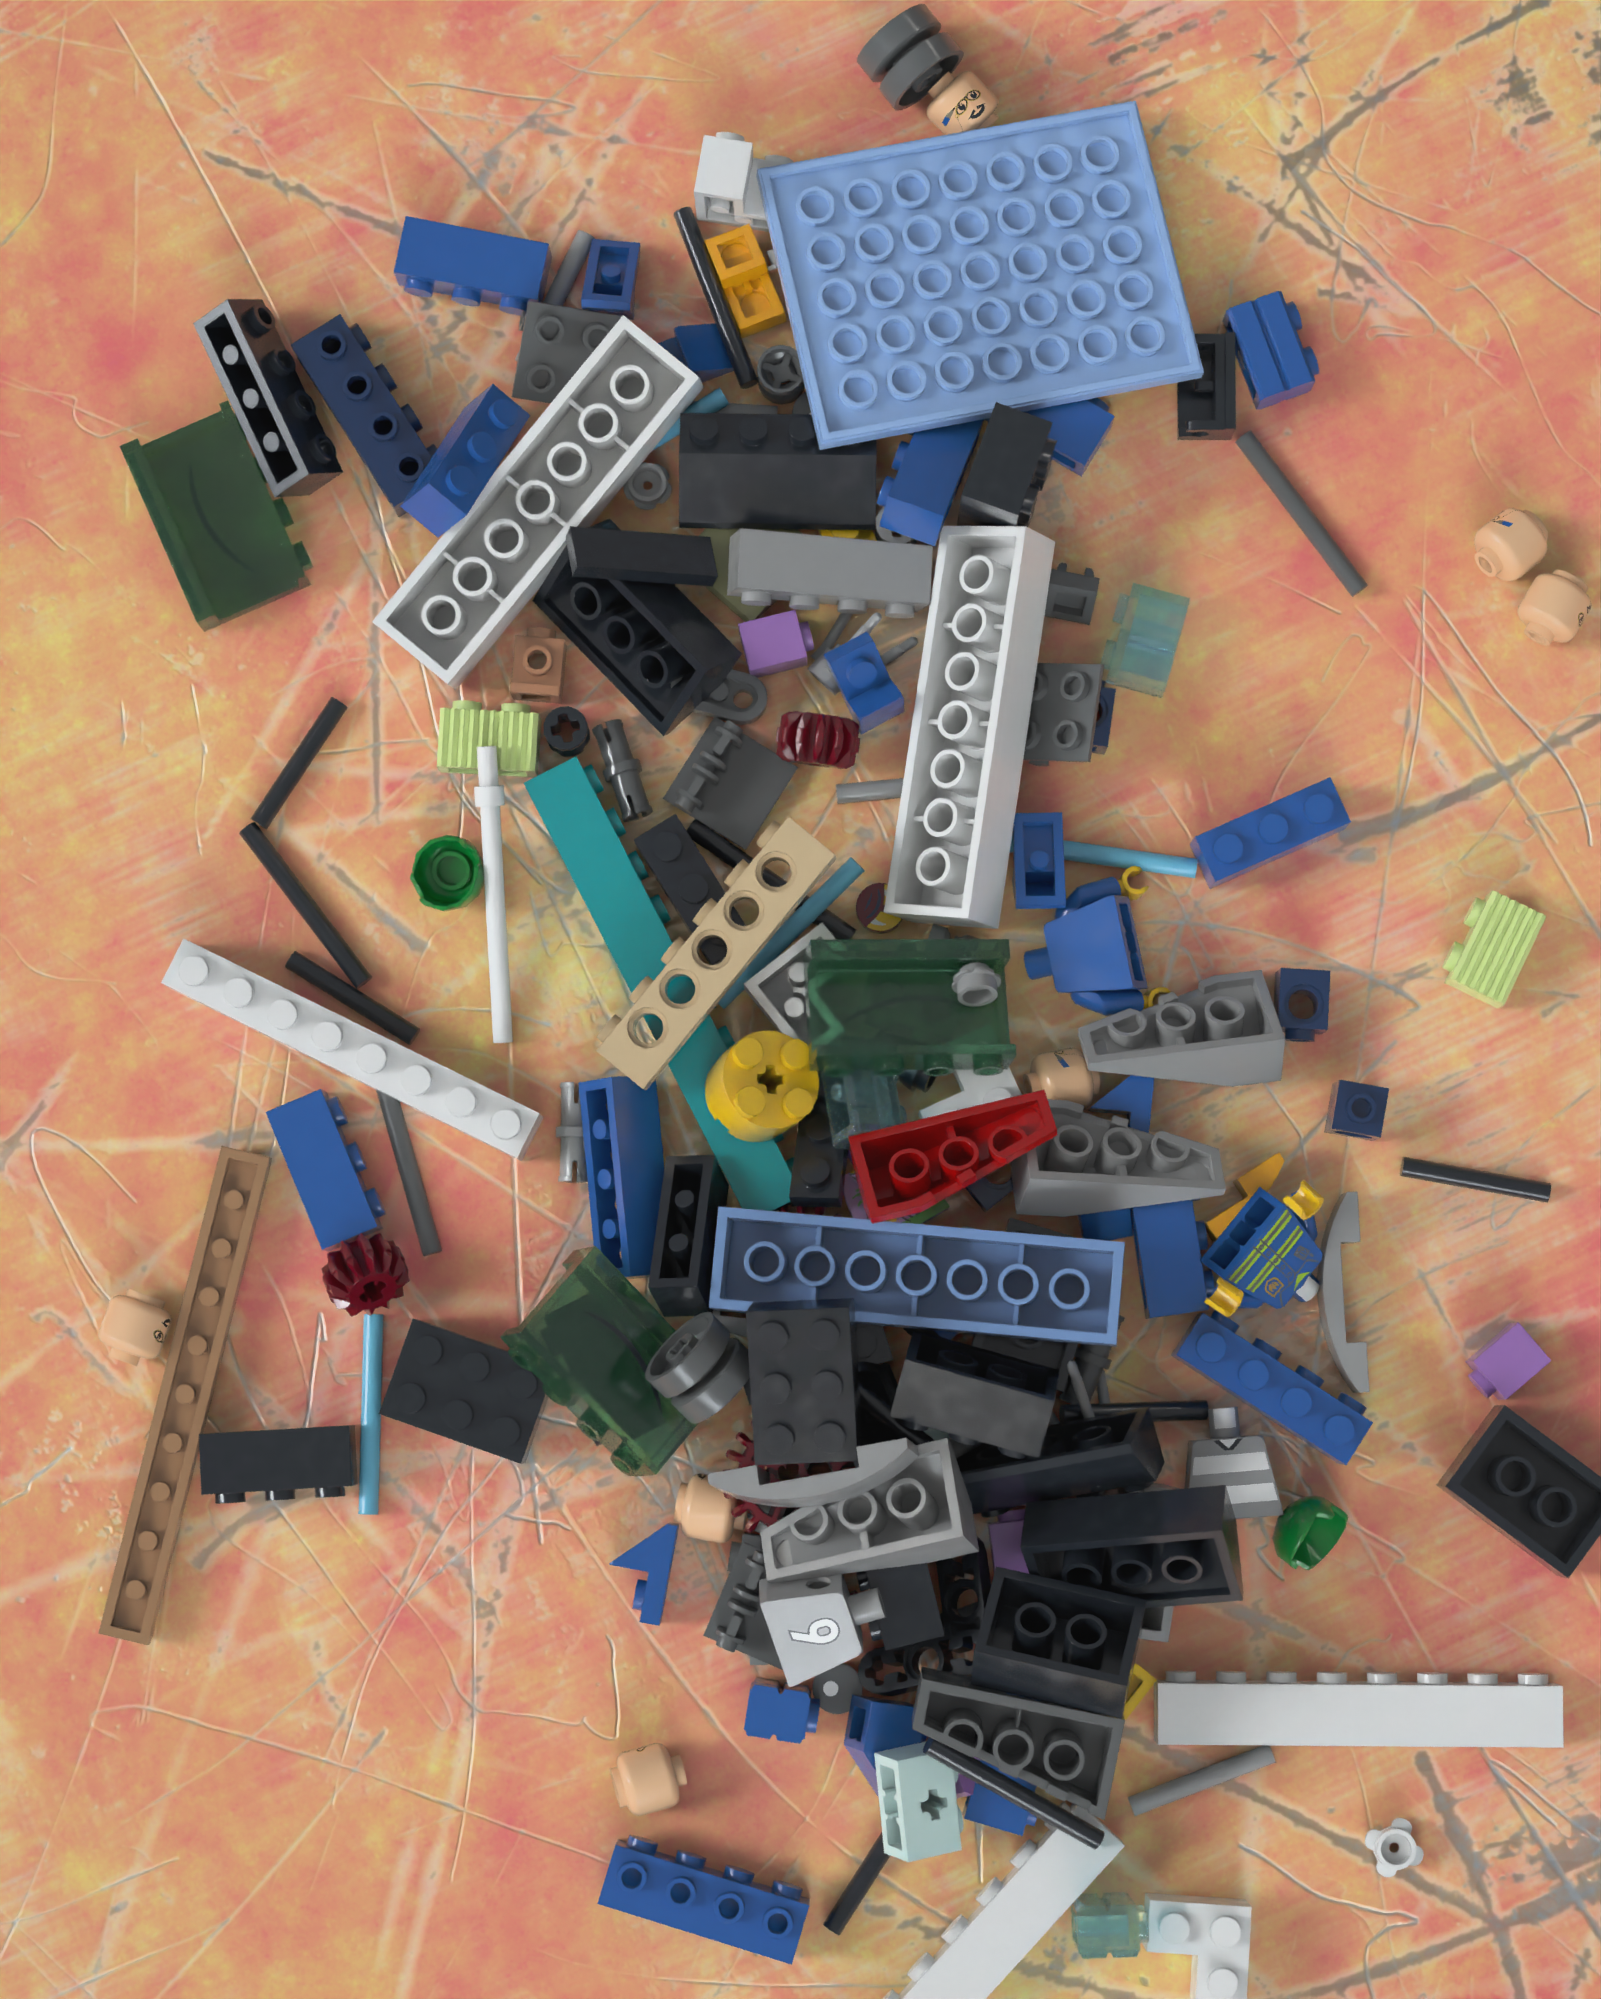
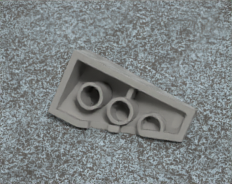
M1262 970L1211 976L1199 981L1198 989L1177 996L1174 992H1170L1160 996L1159 1003L1147 1009L1138 1011L1129 1008L1078 1028L1079 1041L1089 1071L1230 1087L1281 1081L1285 1037Z
M945 1438L916 1445L918 1446L919 1457L890 1480L869 1491L833 1503L801 1507L762 1530L760 1535L767 1581L769 1583L931 1563L979 1552L971 1501L950 1440Z

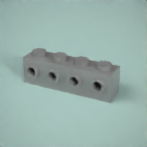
M740 528L730 537L727 595L741 597L742 604L751 606L771 605V599L790 601L789 607L797 610L819 609V604L838 605L837 611L844 614L867 613V608L885 609V616L913 618L915 612L930 605L933 546Z

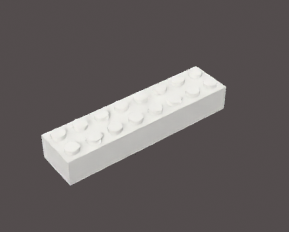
M623 315L493 473L469 513L443 534L372 622L456 690L542 586L567 545L566 535L570 526L588 528L592 525L679 419L680 413H684L702 391L704 386L700 377Z
M943 526L940 533L884 913L913 923L999 928L1055 541L1027 526Z

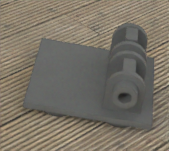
M528 300L526 312H521L519 331L523 332L511 397L551 403L622 315Z
M1037 663L1023 760H1030L1029 764L1036 766H1049V761L1091 762L1104 670L1103 664Z
M714 717L663 799L744 850H747L798 767L782 760L776 753L743 734V729L731 721L727 720L724 722Z
M742 1542L703 1636L717 1641L716 1645L727 1651L735 1652V1650H738L783 1670L760 1606L759 1580L767 1578L763 1550Z

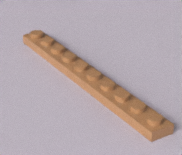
M221 1146L98 1634L144 1645L151 1643L199 1452V1434L204 1432L272 1162L270 1157Z

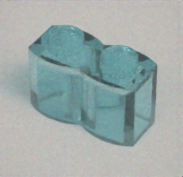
M1133 583L1129 595L1119 594L1112 619L1113 622L1121 624L1117 641L1107 639L1100 663L1104 665V669L1108 670L1106 683L1159 698L1163 697L1190 598Z

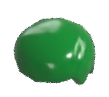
M445 835L430 839L416 853L410 880L420 897L419 901L423 905L434 909L451 911L466 907L480 895L484 886L483 859L469 840L458 836Z
M1306 1496L1288 1505L1284 1509L1283 1515H1279L1272 1537L1276 1554L1294 1569H1297L1298 1565L1306 1570L1314 1568L1326 1557L1340 1539L1346 1528L1348 1515L1323 1497Z

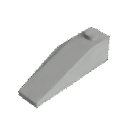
M1048 1099L1058 1135L1012 1161L1011 1177L1016 1214L1067 1217L1224 1195L1226 1190L1218 1148L1165 1131H1160L1155 1135L1128 1127L1129 1120L1113 1115L1111 1121L1087 1114L1083 1112L1084 1105L1068 1100Z

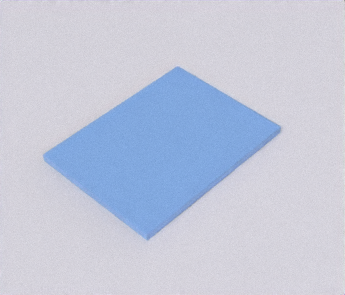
M1136 101L757 169L758 186L820 450L987 419L991 417L996 402L1024 412L1199 379L1204 373Z

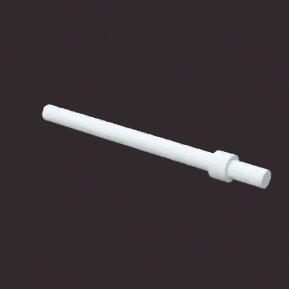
M497 746L477 747L479 786L474 787L475 807H480L493 1043L513 1042L500 818V806L505 805L504 785H499Z

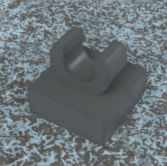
M1060 563L1057 570L1051 569L1044 616L1090 625L1100 578L1094 577L1092 568H1086L1084 575L1066 572L1067 564Z

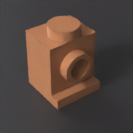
M530 627L527 628V636L515 635L512 680L510 682V694L513 700L562 704L567 645L565 639L556 638V630ZM534 654H543L547 657V662L543 668L533 669L529 666L530 657Z

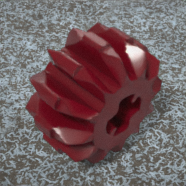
M789 711L781 715L780 727H777L776 742H778L776 755L786 762L825 768L847 769L855 765L856 753H859L861 738H858L860 726L850 718Z
M360 1233L357 1240L351 1243L341 1240V1250L327 1253L328 1263L321 1269L323 1273L322 1279L331 1302L335 1303L337 1309L346 1310L351 1317L357 1315L362 1310L371 1316L374 1310L381 1306L389 1309V1301L393 1298L404 1296L403 1286L410 1281L408 1268L401 1249L396 1246L393 1240L387 1241L381 1233L375 1234L370 1239H367Z

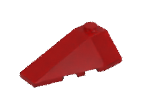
M1043 1089L849 1136L848 1138L854 1173L864 1209L871 1223L874 1224L922 1212L1058 1134L1049 1102Z

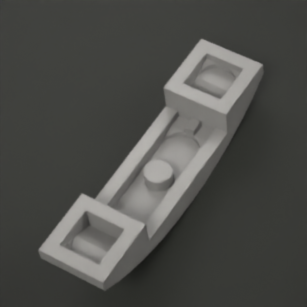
M1346 1192L1340 1195L1335 1204L1322 1238L1320 1250L1323 1255L1317 1271V1279L1320 1283L1317 1297L1322 1329L1333 1361L1353 1393L1369 1392L1367 1343H1346L1341 1244L1360 1242L1358 1192Z
M907 1438L856 1447L859 1463L857 1468L771 1483L770 1473L758 1465L709 1473L707 1474L708 1483L723 1493L755 1504L775 1507L824 1505L860 1495L890 1480L919 1457L918 1446Z

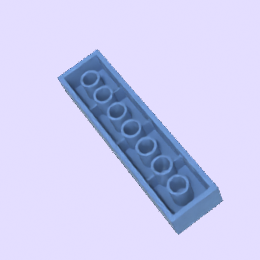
M718 1206L709 1308L715 1311L746 1313L753 1302L854 1298L855 1320L857 1324L1117 1347L1125 1242L891 1221L872 1224L868 1219Z

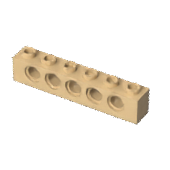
M790 817L782 825L776 821L769 825L756 842L762 849L749 864L742 859L724 881L730 888L717 903L710 898L692 920L698 925L686 942L681 937H678L661 958V961L666 966L655 980L647 975L630 995L629 1000L634 1005L623 1019L615 1014L597 1035V1038L603 1043L596 1051L642 1089L647 1090L836 860L834 853ZM776 860L787 863L791 868L790 879L780 887H772L763 880L765 866ZM742 899H750L759 906L758 918L748 926H740L734 923L731 918L733 905ZM709 938L722 939L727 945L726 957L716 965H708L702 962L699 956L701 944ZM679 976L689 977L695 984L694 996L684 1004L672 1002L667 993L669 983ZM646 1015L658 1016L663 1024L662 1035L652 1043L641 1042L636 1035V1025Z

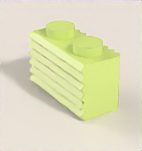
M468 700L453 701L452 708H440L437 752L438 770L441 773L478 774L477 747L497 746L498 776H538L541 718L539 713L531 712L530 705L521 703L501 704V711L482 710V703Z
M1492 890L1485 896L1484 900L1476 897L1463 924L1470 927V930L1463 944L1456 941L1453 943L1443 963L1442 968L1449 971L1444 983L1497 1009L1504 1006L1546 919V915L1528 908L1526 905L1520 904L1505 895H1501L1497 891Z

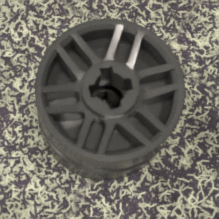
M925 4L915 5L889 21L866 43L857 57V63L872 82H881L880 92L897 111L912 106L928 95V91L948 71L952 73L964 56V52L949 33H939L941 23Z
M704 1312L684 1323L662 1344L649 1362L645 1378L664 1397H672V1405L690 1423H700L726 1406L750 1378L748 1349L737 1338H730V1331L711 1312Z

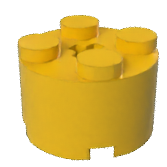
M758 1031L743 1037L716 1060L707 1074L705 1099L710 1113L715 1120L719 1119L729 1129L728 1133L743 1141L764 1142L784 1133L811 1112L817 1099L819 1078L816 1065L811 1057V1050L804 1041L794 1039L777 1031Z

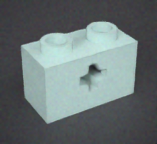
M926 1742L874 1753L884 1853L906 1862L962 1850L960 1833L963 1830L964 1824L961 1810L957 1805L955 1783L958 1780V1772L924 1754L923 1748Z

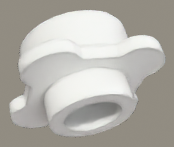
M1404 1818L1394 1819L1391 1826L1380 1831L1371 1829L1365 1836L1366 1847L1373 1850L1378 1861L1376 1870L1384 1877H1392L1396 1874L1397 1870L1404 1869L1409 1865L1417 1866L1423 1859L1422 1848L1416 1845L1415 1840L1410 1834L1412 1825ZM1397 1843L1399 1846L1398 1851L1391 1852L1389 1849L1390 1844Z

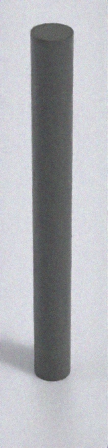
M1250 430L1242 435L1235 443L1346 590L1354 597L1365 589L1368 584Z
M376 1090L422 1254L427 1256L441 1252L442 1248L400 1101Z

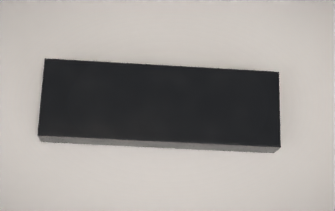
M570 526L566 535L572 577L713 587L718 577L710 537Z

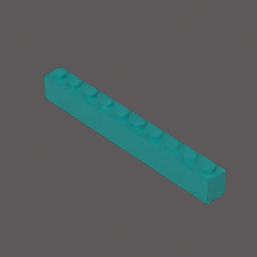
M577 756L524 782V785L632 993L647 975L655 980L666 966L661 961V958L673 942L663 924L671 921V918L658 894L649 898L641 882L648 878L649 875L637 852L634 851L627 855L619 837L627 833L614 807L604 811L596 795L604 791V788L593 766L590 764L582 768ZM686 976L674 978L668 985V997L676 1004H684L690 1001L695 993V985L692 979ZM709 1014L669 1062L668 1066L741 1208L778 1211V1208L791 1204L789 1193L794 1157L786 1161L784 1160L776 1144L784 1140L782 1134L764 1142L743 1141L728 1133L729 1129L719 1119L715 1120L710 1113L705 1099L707 1074L716 1060L733 1046L735 1042L727 1026L724 1025L717 1029ZM655 1015L644 1016L655 1040H658L663 1032L661 1019Z

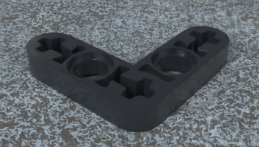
M978 1536L979 1552L964 1555L962 1563L954 1561L953 1558L936 1561L945 1636L886 1651L885 1647H880L867 1652L858 1666V1677L866 1690L881 1696H895L917 1691L921 1673L918 1667L919 1658L928 1649H934L938 1654L939 1665L937 1670L966 1676L972 1675L973 1661L964 1658L954 1659L952 1652L960 1654L973 1650V1643L976 1644L991 1588L987 1551L983 1541ZM964 1573L974 1576L973 1580L958 1579L955 1581V1577L964 1578ZM973 1589L978 1597L977 1608L971 1615L962 1617L957 1609L958 1598L964 1591ZM883 1663L894 1667H904L905 1673H889L884 1676V1681L876 1679V1672L883 1669Z

